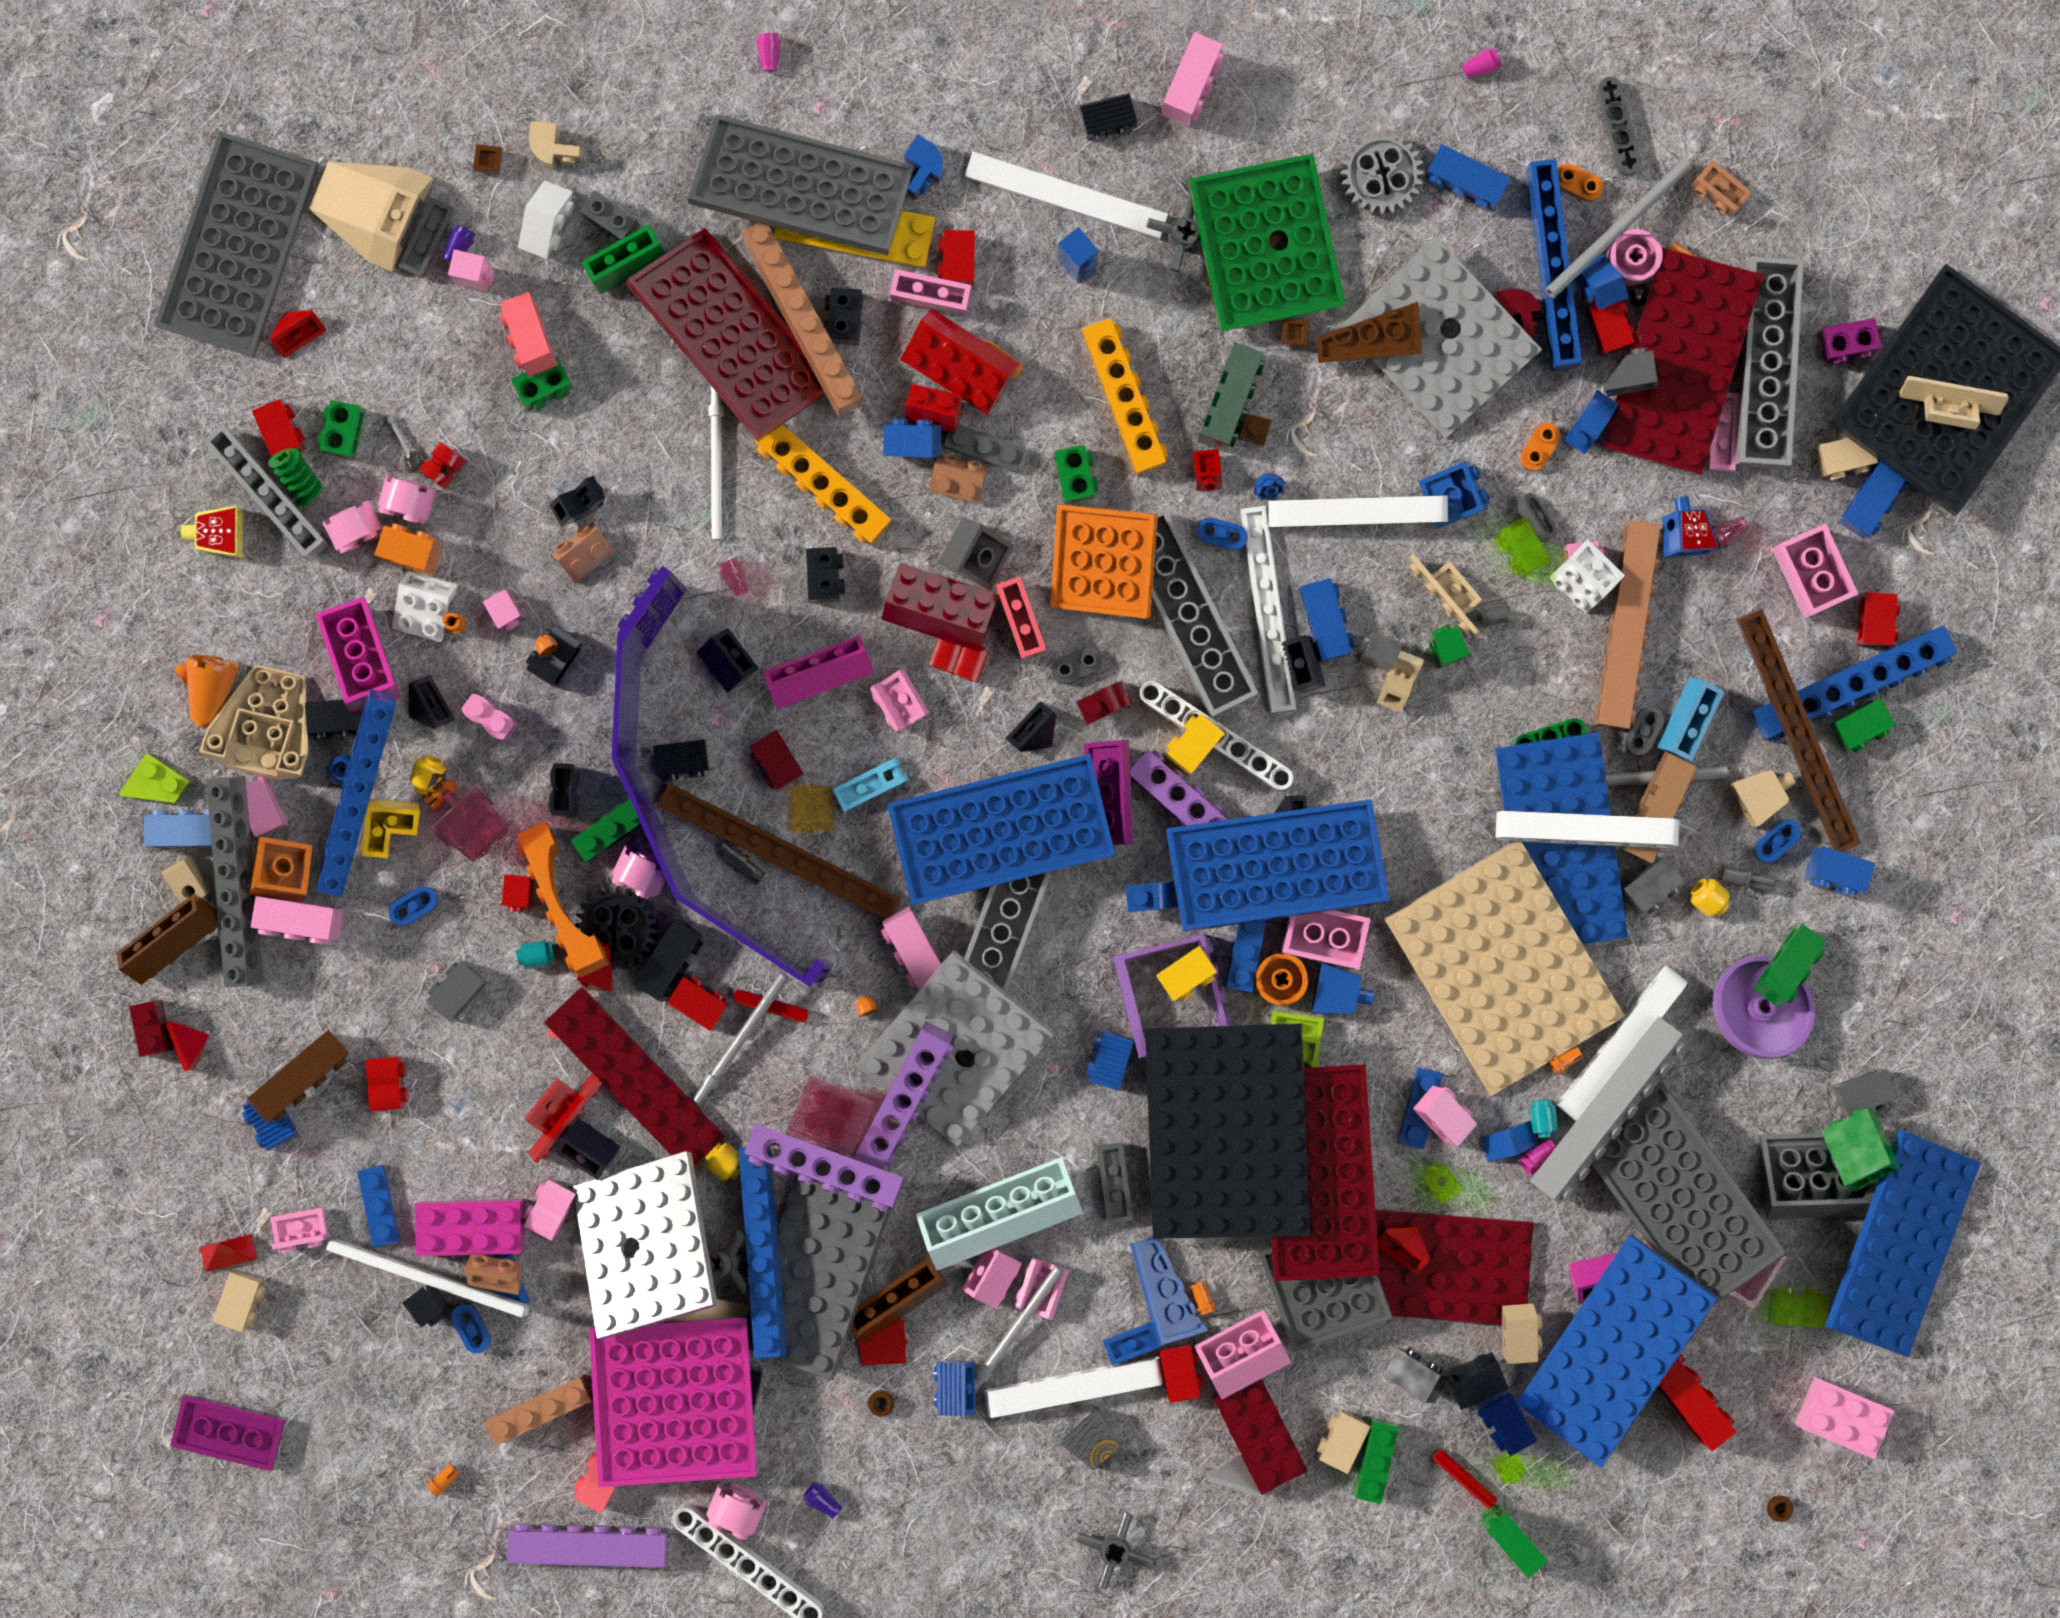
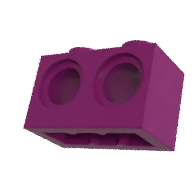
M1875 318L1825 327L1818 332L1824 361H1833L1834 365L1846 363L1849 361V357L1858 356L1859 360L1871 358L1874 356V352L1881 348ZM1859 334H1862L1867 337V346L1861 345L1859 343ZM1834 339L1842 342V351H1838L1833 347Z

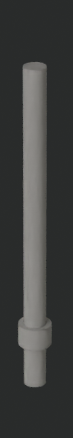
M782 972L779 974L712 1072L706 1074L702 1080L703 1085L693 1097L696 1103L701 1105L710 1091L716 1089L721 1081L719 1078L788 981L789 977Z
M1058 1266L1052 1269L984 1364H980L975 1371V1394L984 1381L988 1382L993 1375L992 1370L1063 1274L1064 1271Z

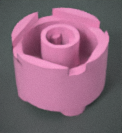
M1640 229L1628 230L1621 234L1612 243L1606 254V258L1621 273L1625 286L1628 287L1639 286L1647 282L1660 267L1663 256L1659 242L1649 232ZM1634 254V258L1638 259V261L1633 262V259L1629 258V256Z
M386 475L378 506H380L379 512L392 516H401L402 513L405 520L425 524V521L429 519L437 490L405 479L398 480L395 479L396 477Z
M370 501L362 502L363 506L356 508V506L350 507L330 517V521L322 522L336 551H340L341 554L349 553L359 548L358 542L362 540L364 542H371L380 538L383 527Z
M625 845L612 872L614 876L612 882L623 888H626L628 885L636 889L635 894L645 899L659 896L666 878L656 856L642 849L638 853L633 852V846Z
M721 1482L716 1488L706 1513L709 1518L708 1525L718 1530L724 1528L732 1531L735 1537L746 1540L748 1535L755 1534L767 1501L764 1498L762 1502L757 1499L759 1494L749 1488L731 1483L730 1488L723 1487L725 1482Z

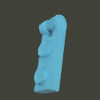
M896 757L833 788L843 811L847 812L909 781L906 773L903 774L899 766L901 765L899 758ZM890 770L894 779L887 782L883 773Z

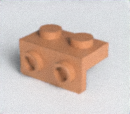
M1714 160L1708 164L1691 185L1695 188L1694 191L1699 197L1711 201L1717 212L1723 216L1728 215L1730 218L1752 193Z
M941 454L935 461L928 491L978 504L988 467L976 460L965 461L958 459L953 454Z
M593 522L578 528L575 532L576 535L568 541H562L552 553L557 562L575 583L579 582L616 552Z
M470 1255L464 1267V1273L467 1274V1286L518 1295L521 1289L522 1263L513 1262L508 1259L491 1258L485 1255Z

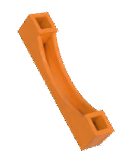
M544 821L518 833L517 836L520 840V843L517 844L518 850L523 858L527 857L530 865L526 867L533 881L537 880L540 888L536 889L540 901L542 903L546 902L549 911L546 912V916L552 926L556 925L559 933L555 937L561 949L565 948L568 957L565 960L570 971H575L580 977H583L610 964L595 935L588 937L578 930L567 916L561 904L556 888L554 871L556 852L561 851L552 828Z

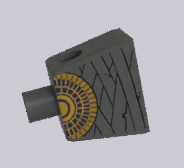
M1098 1407L1061 1439V1445L1092 1470L1097 1469L1103 1463L1113 1474L1123 1465V1462L1114 1453L1121 1446V1443Z

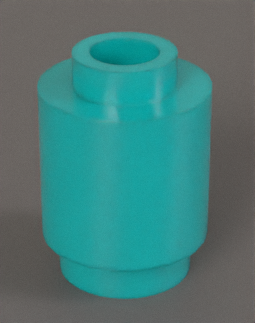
M542 940L520 945L521 950H516L518 964L523 965L525 970L550 966V963L556 962L553 942Z
M1552 1099L1531 1101L1532 1108H1529L1533 1133H1538L1539 1138L1554 1136V1131L1559 1130L1556 1106L1552 1104Z

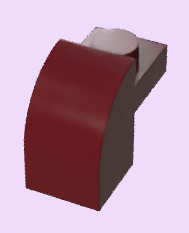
M1522 289L1496 291L1493 297L1513 319L1517 318L1518 324L1534 339L1535 334H1538V325L1536 319H1532V316L1538 315L1541 311L1538 300L1531 293Z
M1123 681L1111 684L1100 689L1098 692L1076 701L1086 725H1090L1107 716H1112L1134 705Z

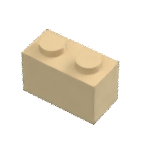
M1849 438L1821 444L1814 448L1821 478L1830 476L1831 481L1846 477L1845 473L1855 471L1856 475L1871 471L1870 467L1878 463L1875 457Z
M238 1270L231 1271L212 1322L240 1332L247 1330L248 1327H252L257 1317V1312H254L257 1302L261 1303L266 1292V1288L263 1287L265 1280Z
M1534 1304L1502 1306V1349L1506 1364L1538 1362V1351H1542V1339L1538 1335V1330L1542 1329L1541 1314H1536Z
M1340 1409L1338 1414L1334 1413L1328 1423L1327 1428L1330 1431L1327 1437H1322L1317 1445L1316 1451L1319 1452L1317 1457L1320 1461L1348 1474L1371 1426L1367 1422Z

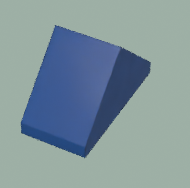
M1530 1121L1480 1136L1488 1162L1515 1156L1538 1146Z

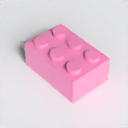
M1196 32L1193 33L1164 99L1161 116L1187 127H1190L1192 120L1197 122L1204 103L1201 99L1202 97L1208 98L1213 86L1214 77H1212V74L1218 75L1223 63L1222 60L1225 54L1221 53L1222 43Z
M1826 523L1772 548L1804 618L1858 595Z
M256 896L251 928H257L258 934L279 936L280 932L284 933L283 938L305 940V937H310L309 942L331 944V940H339L344 910Z
M1335 910L1288 917L1281 953L1360 969L1371 918Z
M1264 1310L1194 1346L1221 1399L1291 1363Z
M1814 1376L1795 1425L1875 1459L1894 1410Z

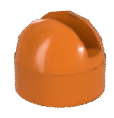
M544 634L543 637L539 636L536 639L535 647L541 657H546L558 649V644L552 636Z
M186 663L179 664L173 670L182 682L188 685Z
M862 996L856 1003L859 1017H864L878 1011L875 1000L869 996Z

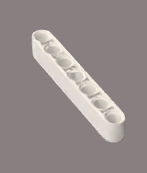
M1448 496L1268 501L1269 527L1448 522Z
M1148 681L1141 686L1139 691L1140 701L1184 731L1186 729L1183 726L1186 724L1189 716H1199L1200 714L1205 716L1225 733L1222 741L1217 743L1212 749L1277 791H1283L1292 784L1293 774L1286 766L1159 683ZM1147 687H1153L1157 690L1158 697L1155 700H1147L1144 697V690ZM1167 702H1177L1180 707L1179 712L1175 715L1169 714L1165 709ZM1235 743L1241 744L1244 747L1243 756H1233L1230 751L1231 745ZM1260 757L1265 760L1266 768L1264 771L1258 772L1253 768L1252 762L1254 758ZM1276 772H1284L1287 775L1288 781L1284 786L1275 783L1274 775Z
M1500 811L1496 813L1495 839L1540 843L1679 847V820L1670 818Z
M1666 965L1558 1101L1557 1107L1577 1121L1658 1016L1662 1018L1688 982Z
M1151 1357L995 1387L983 1392L988 1417L993 1418L1165 1384L1160 1357Z
M683 1504L676 1510L673 1516V1524L677 1530L793 1618H808L804 1613V1610L808 1607H813L817 1610L818 1616L816 1618H822L824 1608L819 1600L724 1528L718 1530L709 1526L707 1515L695 1506ZM681 1512L690 1513L693 1518L692 1522L689 1524L683 1523L679 1518V1514ZM704 1527L710 1528L713 1531V1538H702L700 1530ZM725 1543L731 1544L734 1547V1553L732 1555L723 1554L721 1545ZM746 1559L752 1560L755 1564V1569L752 1571L744 1570L742 1561ZM766 1575H771L775 1578L776 1585L768 1587L763 1583L762 1578ZM787 1591H792L796 1594L797 1600L789 1603L784 1599L783 1594Z

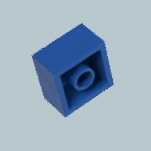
M1827 847L1815 848L1812 850L1804 878L1811 880L1810 885L1821 889H1832L1833 887L1836 888L1835 893L1839 895L1857 897V894L1867 892L1875 863Z

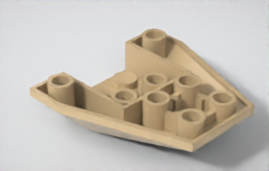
M329 161L309 205V209L369 263L394 272L403 251L400 242L418 201H425L434 178L406 167Z
M254 665L206 729L199 753L235 771L279 781L301 777L309 754L305 703H307L306 677L300 674Z

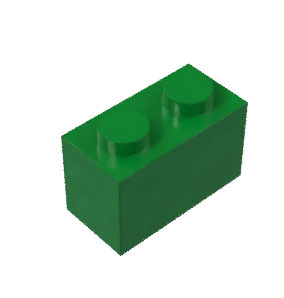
M1881 698L1873 700L1829 724L1843 751L1852 749L1854 753L1867 747L1866 741L1873 737L1877 741L1891 734L1888 729L1896 726Z

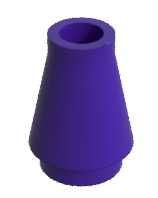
M457 224L455 229L452 228L445 253L442 257L451 262L454 250L466 252L475 242L473 239L476 234Z
M813 1482L803 1494L802 1498L806 1501V1505L828 1515L831 1519H834L842 1509V1506L837 1503L823 1484L819 1485L817 1482Z

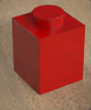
M504 874L501 905L508 906V911L524 912V907L531 908L534 883L531 877Z

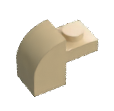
M531 121L529 144L535 157L543 166L556 170L557 160H560L559 163L564 165H575V162L582 163L583 151L580 146L558 144L560 129L556 123Z
M1400 650L1394 667L1388 671L1377 703L1401 712L1409 698L1413 683L1424 660Z

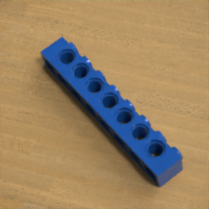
M1945 625L1801 688L1797 692L1802 704L1805 699L1813 703L1811 713L1806 712L1809 720L1817 716L1822 720L1833 715V709L1841 705L1844 710L1858 704L1856 699L1865 695L1869 699L1880 694L1881 687L1889 685L1891 689L1905 683L1903 678L1910 674L1916 678L1927 673V667L1936 664L1938 668L1951 662L1950 656L1957 654V651ZM1923 646L1930 651L1928 660L1922 658L1920 654ZM1899 657L1904 658L1907 662L1905 670H1901L1897 666V659ZM1876 667L1880 668L1883 672V679L1881 681L1876 680L1873 675ZM1852 678L1857 679L1860 683V688L1857 692L1850 687V680ZM1829 688L1836 692L1837 698L1834 702L1829 701L1826 697V692ZM1771 702L1751 711L1763 739L1771 737L1775 741L1785 736Z
M373 689L368 691L316 879V892L343 897L396 706L394 694Z

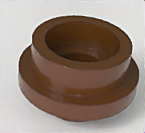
M885 1390L875 1391L868 1400L869 1410L875 1416H887L894 1407L892 1395ZM880 1398L886 1401V1406L883 1408L878 1407L876 1401Z
M1776 1495L1767 1503V1513L1774 1521H1787L1793 1514L1792 1502L1783 1495ZM1777 1504H1783L1782 1512L1777 1513L1775 1511Z

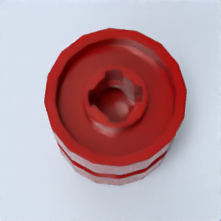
M439 441L431 452L433 457L431 459L426 458L418 470L446 490L454 480L452 474L454 472L459 473L467 461Z

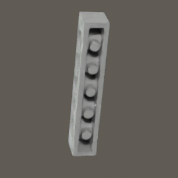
M221 424L203 440L207 447L305 558L312 561L330 545L328 540L228 427Z

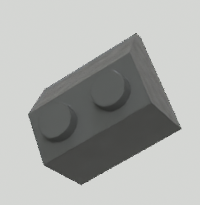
M1638 348L1632 350V354L1626 355L1604 385L1607 397L1659 388L1653 351H1648L1647 348Z
M962 517L939 563L956 574L991 591L1014 545L983 524Z

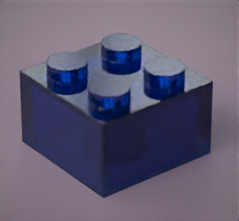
M1508 1391L1477 1403L1480 1408L1477 1414L1483 1425L1487 1429H1492L1493 1433L1490 1434V1437L1501 1453L1505 1451L1509 1456H1512L1537 1442L1516 1401Z

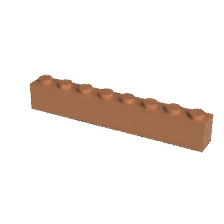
M759 223L744 230L743 243L838 418L862 406V396L769 225Z
M1629 520L1625 523L1618 568L1625 576L1615 587L1595 726L1627 730L1635 722L1636 710H1633L1634 699H1638L1640 684L1636 683L1637 676L1642 673L1644 659L1640 657L1641 650L1646 648L1648 634L1644 633L1645 624L1650 622L1652 609L1648 608L1649 598H1653L1656 584L1652 582L1653 572L1657 573L1659 567V557H1656L1657 547H1661L1663 541V532H1660L1661 524Z

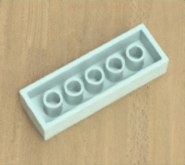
M1060 1157L916 1214L928 1253L938 1271L1083 1214L1063 1159Z

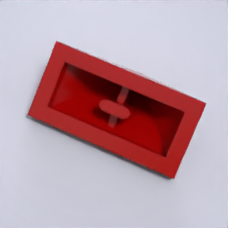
M313 310L285 312L269 339L285 359L326 332L327 329Z
M601 943L610 964L583 977L577 975V981L587 990L612 992L614 988L609 944Z
M178 1021L166 1022V1028L183 1070L190 1071L195 1069L210 1034Z
M1417 1227L1387 1228L1377 1239L1380 1251L1415 1275L1430 1260Z
M251 1234L200 1247L205 1272L257 1259Z

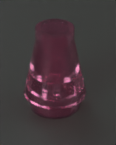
M1742 516L1712 526L1719 549L1727 548L1748 529V524Z
M734 557L718 565L721 570L719 571L720 575L733 591L735 597L749 591L742 561L739 562L738 558Z

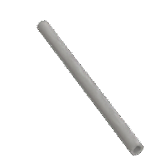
M1686 159L1679 162L1545 288L1547 295L1555 298L1692 169L1690 162Z

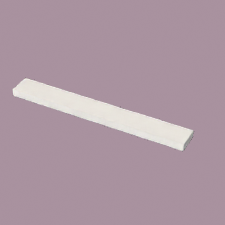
M972 152L965 173V178L1158 240H1160L1162 232L1146 228L1147 220L1152 218L1166 223L1168 216L1167 213L976 152Z
M1266 506L1240 509L1242 526L1248 533V541L1245 547L1270 713L1296 710L1292 676L1289 675L1291 671L1288 670L1290 666L1287 665L1288 661L1285 660L1287 656L1284 655L1286 651L1283 650L1284 646L1281 645L1283 641H1286L1267 508Z
M339 1239L329 1241L326 1250L519 1317L527 1316L530 1308L529 1305L478 1287L467 1286L466 1283Z

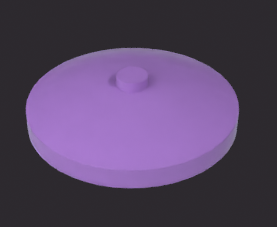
M1752 956L1733 964L1721 975L1713 994L1714 1016L1724 1037L1742 1053L1758 1059H1777L1798 1049L1809 1037L1815 1019L1814 1000L1806 982L1798 985L1796 988L1798 994L1791 1003L1788 1004L1786 1002L1779 1007H1776L1753 989L1772 960V957Z

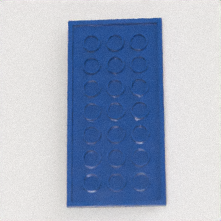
M1599 732L1495 748L1503 811L1611 816ZM1522 842L1582 944L1628 937L1615 846Z
M1091 754L887 803L911 905L1115 856Z
M1372 799L1166 829L1182 932L1382 904L1390 901Z
M1898 1129L1892 1149L1901 1169L1888 1174L1878 1182L1825 1326L1909 1357L1981 1162Z
M1632 1234L1629 1235L1516 1403L1602 1468L1719 1298Z

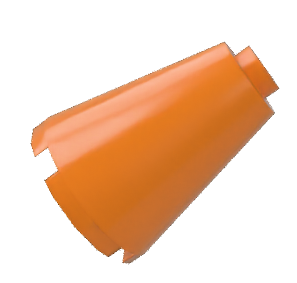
M192 654V657L187 656L190 720L195 722V726L208 728L223 708L239 671L240 665L238 663L228 660V664H224L223 661H220L221 657Z

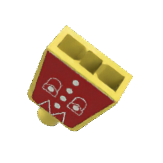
M237 506L198 512L195 514V525L181 526L182 540H195V549L200 552L243 558V510Z

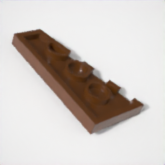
M1418 301L1317 336L1318 363L1422 354Z

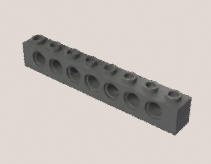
M229 776L206 779L224 987H248L262 983L264 980L260 935L257 928H251L256 896L248 895L253 857L245 776Z

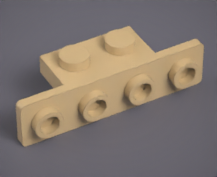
M1913 376L1906 378L1900 390L1901 398L1924 402L1926 421L1975 430L1980 423L1979 412L2000 415L2008 401V394Z
M1414 554L1409 557L1410 566L1408 567L1411 573L1417 579L1421 577L1427 584L1425 585L1427 592L1433 598L1438 597L1443 603L1441 605L1443 611L1450 618L1452 616L1455 617L1460 623L1457 626L1466 637L1470 635L1473 640L1477 639L1479 631L1466 615L1482 603L1481 597L1450 561L1431 575Z

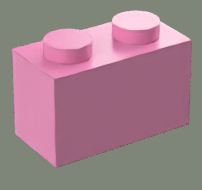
M454 250L448 275L458 286L487 292L488 285L492 286L495 271L492 270L493 267L484 256Z
M261 777L246 784L250 834L260 838L288 826V822L268 778Z
M1432 1086L1415 1105L1413 1110L1444 1143L1458 1147L1477 1123L1471 1118L1472 1112L1464 1105L1458 1104L1455 1100L1456 1095L1450 1089Z
M998 1248L981 1253L962 1290L974 1299L997 1309L1005 1298L1013 1279L1017 1276L1022 1263Z

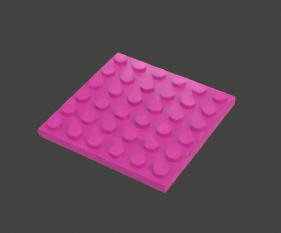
M747 1317L660 1322L606 1339H597L595 1327L589 1328L598 1487L757 1476Z

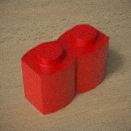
M938 639L929 666L978 684L989 653L984 651V646L978 652Z
M401 1056L366 1059L370 1112L405 1108V1103H408V1088L403 1087V1077H406L407 1069L405 1061H401Z

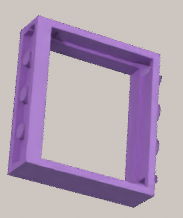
M1204 934L1113 957L1138 1058L1146 1056V1041L1125 962L1193 944L1200 946L1211 962L1209 954L1214 953L1210 938L1205 939ZM1213 963L1212 965L1217 972L1213 974L1215 980L1209 983L1208 987L1218 1026H1232L1230 1014H1224L1222 1004L1227 1002L1223 988L1218 989L1216 979L1220 978L1217 963Z

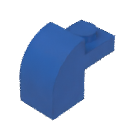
M917 134L904 154V161L915 165V169L919 170L908 187V194L918 199L920 194H926L932 184L930 178L940 183L943 176V161L938 148Z
M1596 390L1563 441L1586 454L1612 417L1618 403Z
M1174 882L1126 886L1128 912L1178 908Z

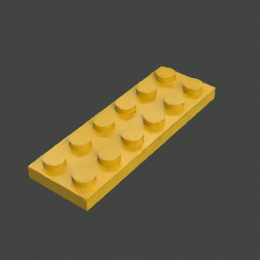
M902 211L888 256L776 227L774 236L778 241L926 269L935 217Z

